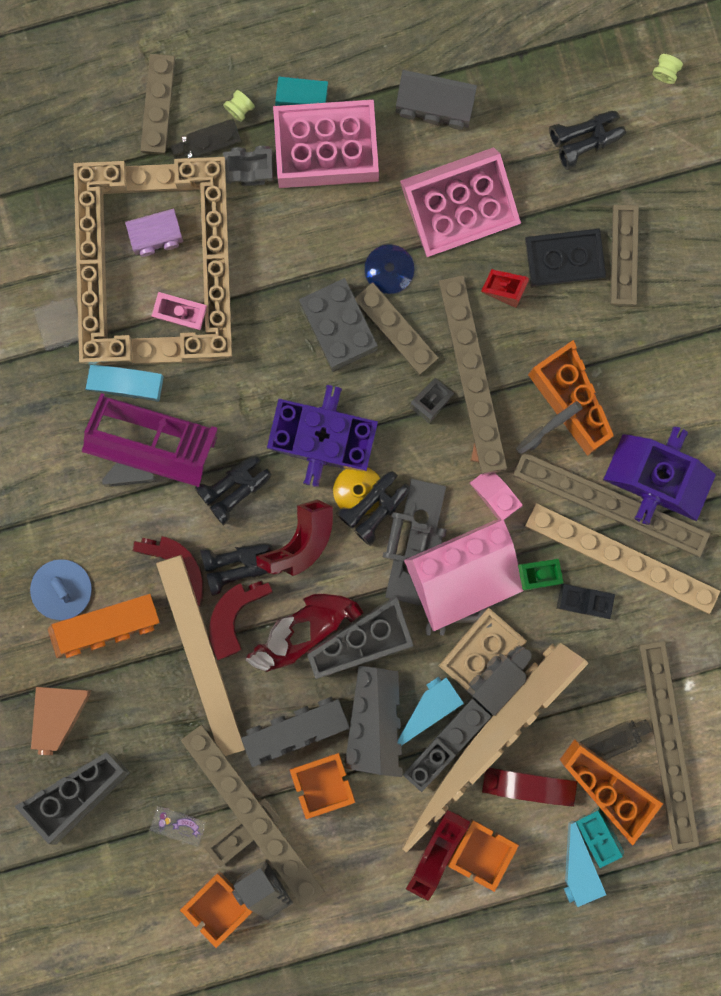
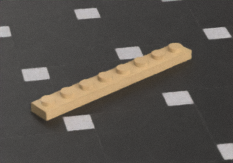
M537 503L525 525L526 528L708 615L711 613L721 592Z

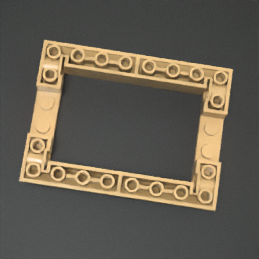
M225 157L174 159V164L126 166L124 161L74 163L79 363L124 366L211 362L232 357ZM201 190L204 305H207L205 332L207 335H196L194 332L180 333V337L132 339L129 335H122L108 339L103 194Z

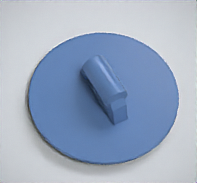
M54 560L44 564L35 573L30 587L31 599L36 609L44 616L54 620H66L79 615L88 605L92 592L88 574L81 566L69 560Z

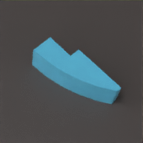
M90 365L86 390L159 402L164 377L162 374L140 370Z

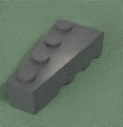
M395 595L307 651L315 679L413 646L397 596Z

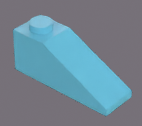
M437 677L426 685L428 690L422 695L398 738V744L402 746L464 704L447 678L441 680L440 677Z
M571 821L568 822L565 882L568 887L563 889L569 903L574 901L575 905L579 907L605 896L606 893L576 822Z

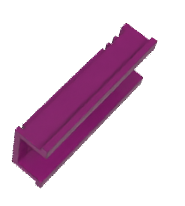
M101 393L84 431L82 452L199 487L208 453L211 447L214 448L217 441L218 428L213 426L209 428L105 397V394ZM103 415L156 430L157 433L152 445L149 446L97 430ZM161 432L181 438L175 453L156 448Z

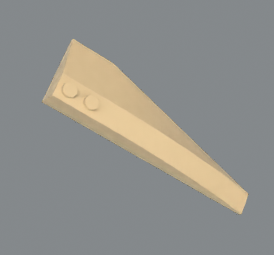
M552 643L542 653L545 658L539 664L534 662L525 671L527 675L526 682L495 716L492 715L482 726L437 787L402 847L406 853L431 828V824L444 815L449 808L448 806L464 794L467 789L466 787L469 784L473 785L504 752L502 748L504 746L509 747L522 733L520 729L522 727L527 728L535 721L540 714L538 710L540 708H547L588 665L585 659L562 643H558L556 646Z

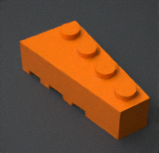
M572 340L533 367L528 376L557 415L575 401L581 404L582 410L565 421L564 425L588 456L607 443L614 435L602 406L598 403L595 389L587 377L584 363L579 358L576 344Z
M147 594L51 624L47 630L56 658L63 656L71 658L81 654V650L90 648L92 651L105 647V642L114 639L116 643L130 639L129 634L138 631L140 635L155 631L153 626L160 622L151 594Z
M574 739L560 758V761L633 846L663 803L654 794Z

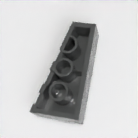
M359 666L345 769L402 777V768L398 766V756L402 755L401 744H398L397 729H401L400 719L396 713V707L400 705L398 671Z
M332 697L319 701V707L313 710H309V707L306 706L294 711L295 717L286 720L285 716H281L271 720L272 726L262 729L261 725L246 730L248 735L242 737L241 740L251 766H257L265 761L349 729L350 727L339 699L334 701Z
M106 752L82 766L76 772L63 777L52 786L17 804L15 808L48 844L56 845L131 772L114 754Z
M267 860L241 875L233 885L235 888L233 895L240 905L245 904L249 910L267 920L293 904V901Z

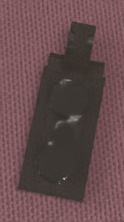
M234 118L186 134L187 136L181 137L182 142L171 146V150L175 159L186 155L188 158H202L240 145L242 141Z
M646 719L637 723L630 720L580 741V743L602 759L608 760L637 747V744L642 742L640 737L652 732V729Z

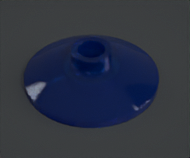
M392 244L382 245L374 249L367 257L364 268L365 277L369 284L374 283L383 294L399 293L407 288L413 279L414 262L410 254L402 247ZM388 263L393 264L394 270L387 271L385 265Z

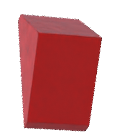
M491 269L481 292L517 308L529 278Z

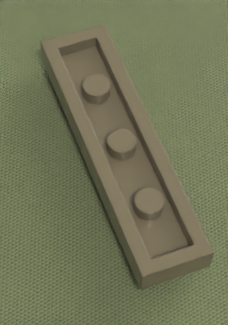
M150 54L140 149L143 154L166 155L175 56Z
M613 205L610 306L637 305L639 205Z
M374 283L370 284L355 297L362 311L419 376L439 359Z

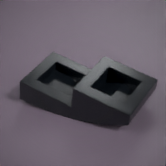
M561 584L556 609L611 619L615 594Z

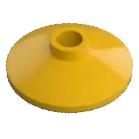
M368 467L367 471L343 470L336 478L333 487L334 499L339 508H352L370 492L372 485L380 479L378 474ZM357 485L363 487V492L359 495L353 491ZM378 501L367 511L365 515L370 514L379 506Z

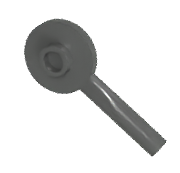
M575 401L552 418L544 427L541 426L531 432L517 446L516 450L519 454L527 450L532 451L542 442L541 438L546 433L557 428L581 411V404Z

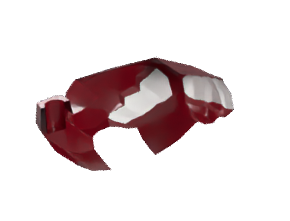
M313 594L305 597L303 600L306 606L293 615L278 619L270 631L267 643L254 647V651L247 655L246 661L253 667L266 672L296 663L298 658L332 631L337 630L344 618L352 623L363 614V611L356 602L343 596ZM309 621L310 641L292 645L290 638L295 633L292 627L295 624Z

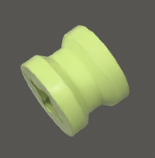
M661 54L658 59L659 65L654 68L652 74L656 79L664 83L674 84L677 79L676 73L681 70L683 63L674 56Z
M239 90L233 93V98L230 101H226L223 104L225 109L240 122L245 119V114L248 111H252L255 108L252 101Z

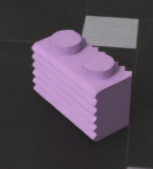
M174 209L125 222L135 255L140 254L141 257L149 256L155 253V249L164 247L165 250L177 248L179 243L183 242Z

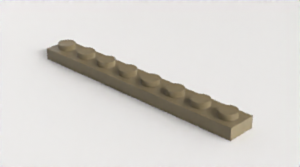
M464 276L439 280L440 292L481 474L486 475L507 470V465Z
M525 452L522 453L513 474L518 479L698 558L701 557L710 533L657 510L654 511L650 525L642 523L645 513L642 520L638 522L634 517L641 503Z
M663 641L638 645L672 849L699 846L666 644Z
M200 725L181 740L183 745L303 908L325 892L203 725Z

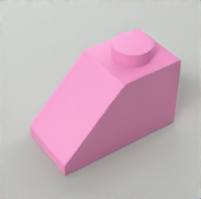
M158 292L152 317L180 326L201 330L207 305Z
M496 473L481 474L470 482V485L498 520L507 519L522 507V503Z

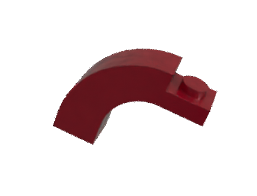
M318 499L297 505L298 523L293 538L281 549L256 556L257 566L270 574H279L284 571L292 576L308 569L320 557L329 541L333 525V507Z
M161 536L159 546L156 545L157 541L142 538L141 542L134 541L132 551L135 553L159 557L165 560L182 555L198 606L201 607L204 595L202 571L197 560L184 546L164 536Z
M261 580L248 586L250 590L245 592L243 585L240 583L227 591L219 600L210 621V640L217 660H222L243 651L235 632L236 617L247 604L273 593L269 582L264 584Z
M488 768L484 774L482 793L531 802L574 807L578 781Z
M449 810L446 811L428 841L406 890L427 901L430 900L452 854L467 831L470 821Z

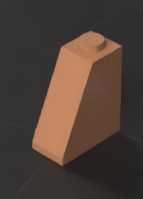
M36 687L31 749H37L38 755H53V751L61 750L86 705L91 691Z

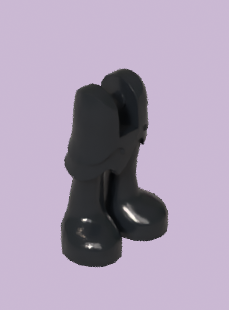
M608 111L595 115L592 119L572 126L556 124L549 127V134L555 147L562 146L559 149V157L566 170L576 166L578 157L592 149H595L596 152L601 148L604 149L607 145L618 141L626 134L624 126L605 132L603 128L617 121L620 118L617 111ZM593 131L591 137L564 145L576 137Z
M257 455L232 467L231 470L225 472L228 475L211 486L201 483L199 487L196 486L194 488L205 504L210 506L233 485H240L238 489L225 499L210 507L212 513L223 526L230 520V511L251 493H256L271 478L272 474L268 468L258 473L254 478L249 474V471L262 461Z
M394 471L386 473L372 485L370 492L354 507H342L336 512V515L348 527L353 529L367 511L378 501L379 507L354 530L369 546L376 540L375 530L387 515L390 518L392 512L396 511L398 505L405 499L410 490L406 483L398 488L393 496L385 490L398 476Z
M269 543L242 545V547H235L236 551L216 554L209 548L200 549L206 572L237 562H242L245 565L231 570L206 574L211 595L214 596L221 593L223 586L230 582L268 574L266 570L257 566L256 556L273 551L272 545Z

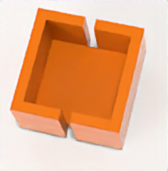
M339 752L290 769L296 791L303 790L304 792L303 795L299 796V800L306 819L355 803L349 780L343 781L342 778L346 776V771Z
M471 819L467 831L457 845L447 865L468 878L471 876V872H473L472 878L475 882L495 892L519 845L497 832L495 836H492L494 832L492 829Z
M220 871L180 909L195 927L201 921L204 922L205 925L200 932L215 948L253 912L245 904L240 905L232 892L235 889L233 884Z

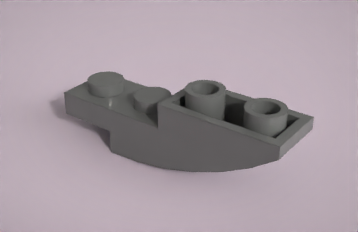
M473 697L412 763L403 776L420 792H423L466 743L492 717V714Z

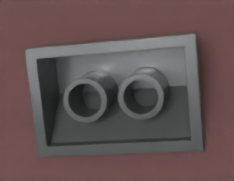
M402 70L396 113L405 119L422 118L429 124L446 123L453 129L469 128L477 85Z

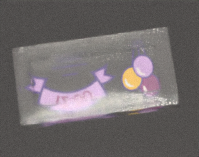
M157 806L149 831L199 847L207 822Z

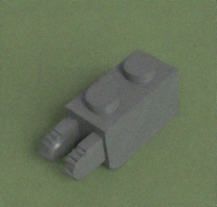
M518 645L506 656L503 654L494 656L487 663V669L482 675H477L472 679L467 692L495 716L526 682V674L522 670L528 664V661L532 659L530 650Z

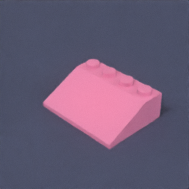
M374 100L273 106L279 188L379 182Z
M494 147L400 181L408 208L427 257L521 224L501 154Z
M494 520L404 560L433 631L523 591L514 545L504 520Z

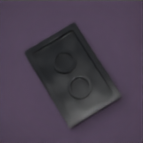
M600 228L525 237L531 288L606 279Z

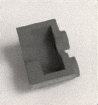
M257 146L253 152H246V149L241 147L232 148L230 152H223V157H225L226 183L241 182L242 186L264 185L265 180L273 181L272 149L269 146Z

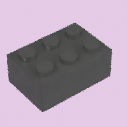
M345 278L299 299L300 306L332 372L378 350V345Z

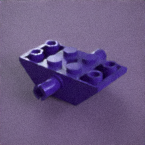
M326 385L323 404L319 408L278 399L267 449L309 462L305 480L303 481V484L310 486L312 476H314L312 487H319L323 466L326 465L342 469L367 471L378 421L339 413L337 406L342 388L336 386L331 397L333 386ZM326 431V434L330 436L329 439L325 438L323 442H319V437L316 436L317 433Z
M674 426L672 428L666 445L649 438L626 434L621 436L603 480L643 499L634 517L638 522L642 520L645 513L642 523L650 525L657 505L694 521H697L716 474L698 459L680 452L688 435V432L683 429L678 436L680 427ZM659 471L664 472V479L658 477Z

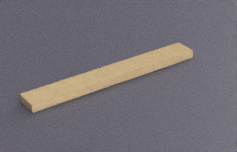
M179 555L157 562L156 565L215 742L225 756L244 751L245 748L241 740L242 736L183 557Z

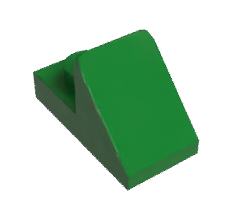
M559 559L518 565L523 591L564 584Z

